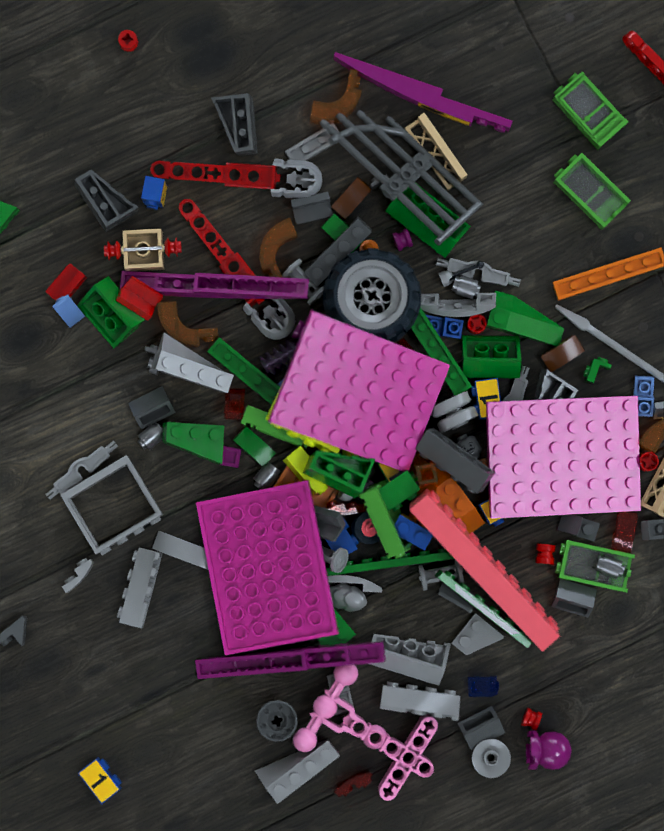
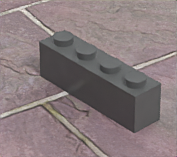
M358 216L304 271V274L318 286L330 274L331 269L336 263L350 254L372 232V229Z
M435 428L428 429L415 448L420 452L421 457L433 461L438 469L445 470L451 474L450 477L453 480L462 482L466 485L465 488L472 493L478 494L484 491L495 474L493 470Z

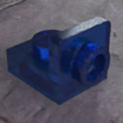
M496 676L468 677L469 697H491L497 695L499 682Z

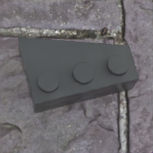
M246 93L211 98L234 152L239 156L258 154L253 97Z
M89 170L75 179L74 186L105 233L138 213L139 207L131 203L120 192H117L94 171Z
M541 369L534 400L574 398L578 389L550 371Z

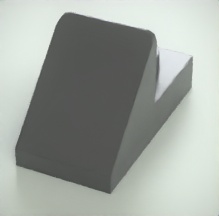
M573 514L561 515L557 530L595 542L600 523Z
M664 519L641 521L642 540L664 539Z
M25 615L0 633V645L2 644L4 647L13 640L11 638L12 635L21 646L25 645L27 617Z

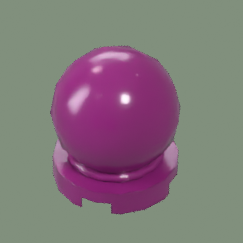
M537 731L527 732V737H530V744H526V763H529L527 769L537 770L539 764L543 768L550 770L561 769L567 765L571 759L572 749L569 740L563 734L551 731L539 736Z

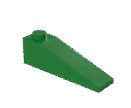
M495 291L497 294L496 307L489 312L486 328L558 346L562 339L563 327L514 295Z

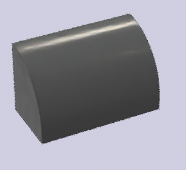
M163 386L128 403L141 430L176 413Z
M560 578L551 607L589 618L594 607L597 589Z
M492 706L458 723L471 750L481 741L494 739L505 733Z

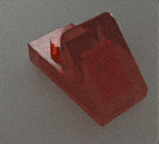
M229 389L228 393H225L224 419H243L245 413V389Z

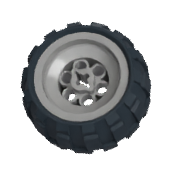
M379 248L354 251L336 263L325 281L323 289L325 315L390 342L398 341L415 323L421 306V289L414 271L408 263H405L398 255L390 251L378 250ZM365 282H369L370 286L368 288H363L362 284ZM376 283H380L384 287L382 289H378L376 287ZM373 292L376 293V296H375V297H376L377 300H375V299H372L371 301L368 300V299H369V296L367 295L368 293H369V294H373ZM356 293L362 294V298L360 300H356L354 298V295ZM387 294L390 300L387 302L383 301L382 296ZM362 305L368 306L369 310L367 312H362L360 310V307ZM376 306H381L383 311L381 313H376L374 308Z

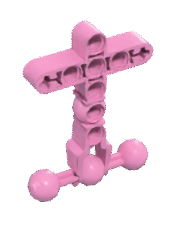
M355 665L336 666L334 669L335 681L329 690L324 689L325 695L317 697L314 701V712L309 713L312 717L306 728H301L294 733V747L301 752L313 750L317 744L316 732L322 723L337 733L345 731L360 737L368 748L379 749L380 752L384 751L388 757L393 759L392 764L378 785L381 798L390 801L396 797L411 771L421 777L432 775L434 766L430 759L422 755L435 734L438 723L430 714L422 715L405 743L390 737L382 726L371 725L370 722L366 723L362 717L355 713L352 704L339 697L345 686H349L357 680L358 669ZM338 704L348 710V715L343 718V722L340 725L329 720V718L336 714ZM430 721L432 723V726L426 727L424 722ZM360 722L364 725L361 731L353 729L356 723ZM372 733H379L380 738L377 741H371L370 735ZM417 736L423 737V741L419 745L413 743L414 738ZM389 743L396 744L394 751L386 750ZM412 753L413 757L410 761H404V754ZM422 763L429 764V768L426 771L419 770ZM397 769L403 772L399 778L393 777V772ZM390 786L391 792L385 793L383 789H388Z

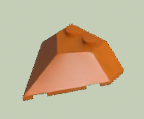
M434 465L424 472L419 486L420 490L417 493L420 494L426 488L429 491L434 490L440 497V503L442 505L447 504L452 509L454 518L456 520L460 518L465 523V528L469 534L485 524L484 520L458 483L450 477L451 474L445 470L438 469ZM410 511L409 517H411V518L417 520L418 522H420V521L414 516V514Z

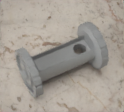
M300 258L282 274L283 278L290 276L291 278L309 279L299 267L302 263ZM310 279L308 290L310 298L307 302L309 305L322 297L324 286H316ZM311 286L315 289L314 292L310 291Z
M322 546L325 562L330 564L333 572L340 573L348 561L347 549L338 548L336 551Z
M456 559L454 565L424 570L422 565L418 566L419 580L421 581L423 591L427 590V584L440 582L435 577L439 570L442 572L449 571L450 569L454 570L455 573L453 575L455 578H458L459 583H464L463 568H461L460 563Z

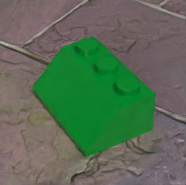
M108 276L94 284L77 306L113 348H116L136 331L145 319L116 301L120 289Z
M462 335V372L466 378H520L522 360L519 336Z

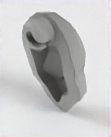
M345 583L330 586L333 606L335 608L354 612L361 610L367 605L365 594L359 588Z

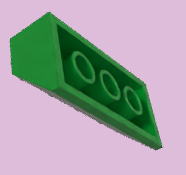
M409 187L403 192L442 231L449 227ZM420 187L454 220L459 218L449 208ZM396 198L386 209V212L392 218L399 221L407 230L413 232L444 258L448 256L471 227L468 223L464 222L438 246L434 242L437 236L400 200Z

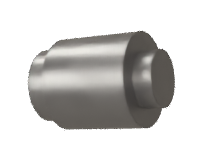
M456 276L451 291L456 292L455 294L473 299L474 296L477 297L481 286L478 285L476 280Z
M157 422L154 425L151 424L138 435L139 440L137 442L144 450L146 448L151 450L162 441L163 429Z
M268 462L267 465H263L253 478L256 481L254 485L260 490L270 488L278 479V474L281 471Z
M605 555V557H599L595 570L599 571V574L617 579L618 576L622 577L625 566L622 565L623 561Z

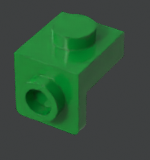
M601 357L593 359L590 366L587 365L584 370L583 376L586 377L584 382L593 384L599 367L609 370L612 365L608 364L607 359Z

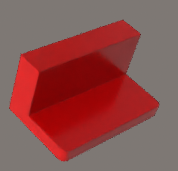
M68 264L48 287L46 293L55 301L67 294L71 298L87 277L72 264Z
M131 276L120 288L116 301L148 321L152 317L156 305L163 299V295L134 276Z

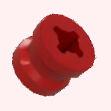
M124 30L119 34L118 42L124 51L132 52L137 48L138 39L133 31Z
M480 314L471 316L467 321V329L472 334L482 333L487 325L485 317Z
M527 707L521 725L530 726L532 730L536 731L542 718V712H534L531 708Z

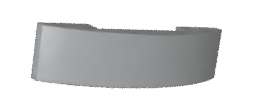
M477 293V299L440 300L439 294H421L420 307L423 311L440 316H473L495 308L497 294Z
M158 531L152 549L209 570L204 547Z
M349 575L328 576L329 582L363 584V592H382L381 587L363 578Z

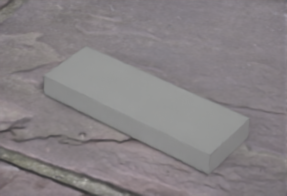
M331 123L330 126L332 125L338 131L335 124ZM322 128L287 149L285 154L289 160L308 161L333 146L328 141L332 136L326 129Z

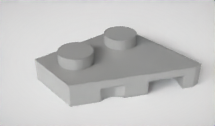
M475 613L451 643L465 655H469L502 640L504 636Z

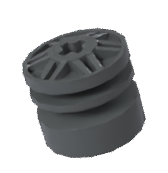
M279 700L270 701L263 705L257 716V727L261 735L275 742L284 741L291 737L298 723L297 714L293 707ZM274 716H278V718L283 719V721L280 722L281 726L277 727L276 724L272 725L271 721L274 720Z

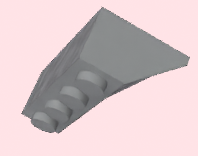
M163 332L151 369L221 393H228L234 375L224 372Z
M139 547L138 551H134L132 561L135 564L134 568L130 569L127 580L130 583L129 587L125 588L122 599H125L124 606H120L117 618H120L119 623L138 628L144 627L163 553Z
M373 635L371 642L383 641L386 661L370 663L371 665L438 686L440 685L445 672L451 643L444 642V645L435 644V641L423 643L416 642V639L412 638L400 640L399 637Z
M387 682V685H382L380 709L404 713L411 712L417 715L430 714V716L437 718L451 717V720H459L460 695H457L454 690L445 689L444 693L437 692V688L425 687V690H420L417 685L406 684L405 688L398 687L399 683Z
M326 739L317 743L314 749L309 752L299 751L281 760L259 768L255 772L278 804L337 759L340 754L331 742Z

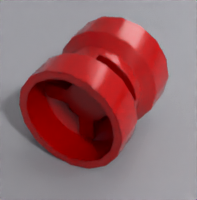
M646 452L640 455V470L648 472L657 468L659 459L656 454Z
M536 544L538 555L535 557V563L554 564L555 559L552 553L555 552L556 545Z

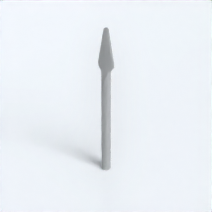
M559 305L555 306L577 328L589 332L664 383V374L590 325L586 318Z

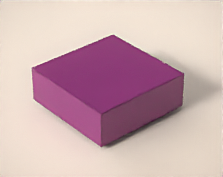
M223 446V462L220 465L238 468L242 449Z

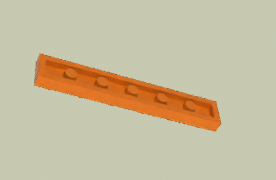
M662 247L554 281L552 284L557 300H563L664 267V253Z

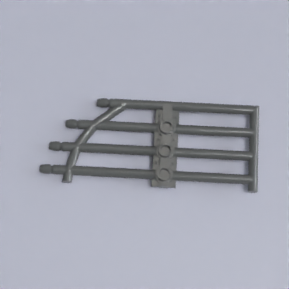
M359 110L356 115L366 125H354L342 113H338L336 118L347 128L340 132L332 125L330 126V123L322 119L320 121V125L332 136L328 139L329 143L333 145L339 142L383 184L380 186V189L387 198H390L392 201L396 198L400 200L437 236L434 242L438 246L483 206V203L401 125L396 123L392 117L388 116L385 119L387 124L392 127L378 125L367 117L363 111ZM363 132H374L406 164L400 169ZM353 134L394 175L387 179L345 137ZM387 134L402 137L418 154L411 158ZM433 166L473 205L466 210L426 171ZM422 177L461 216L454 220L415 181ZM408 187L449 225L445 231H442L403 194Z

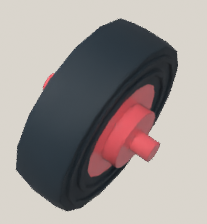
M367 510L358 512L351 523L352 534L357 541L364 544L378 542L380 538Z

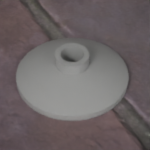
M497 739L481 741L476 745L472 753V763L475 770L487 778L501 776L507 771L511 762L509 749L503 742ZM493 754L494 760L488 761L487 756Z

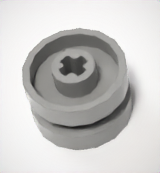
M467 391L434 406L431 413L433 418L446 416V418L437 423L440 433L459 428L467 424L469 420L479 416L473 406L462 409L463 406L471 401Z

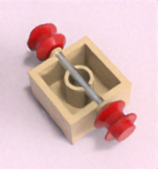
M161 229L123 231V246L118 241L115 242V245H111L107 241V245H104V256L108 257V260L112 256L119 260L122 252L124 254V269L126 271L165 270L164 250L168 257H170L171 253H175L178 257V253H182L181 241H177V237L173 242H170L169 238H167L163 244V232Z

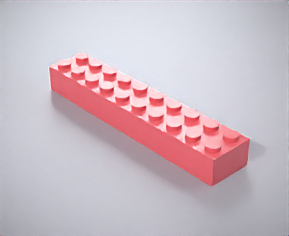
M427 488L409 503L410 511L543 652L560 637L556 620L552 616H546L542 605L539 602H533L532 595L528 590L520 588L519 581L512 574H507L505 566L499 560H494L492 552L486 546L482 547L480 545L479 538L473 532L469 534L465 528V523L460 518L457 520L454 518L452 509L447 504L442 505L440 503V497L434 490L429 491Z

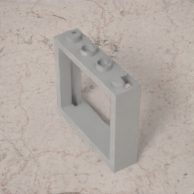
M128 455L60 494L94 553H101L102 556L112 550L110 547L117 543L119 546L128 541L127 537L134 533L136 536L145 530L144 526L150 523L153 526L161 521L160 517L163 515ZM127 466L155 513L99 546L73 503L72 498Z

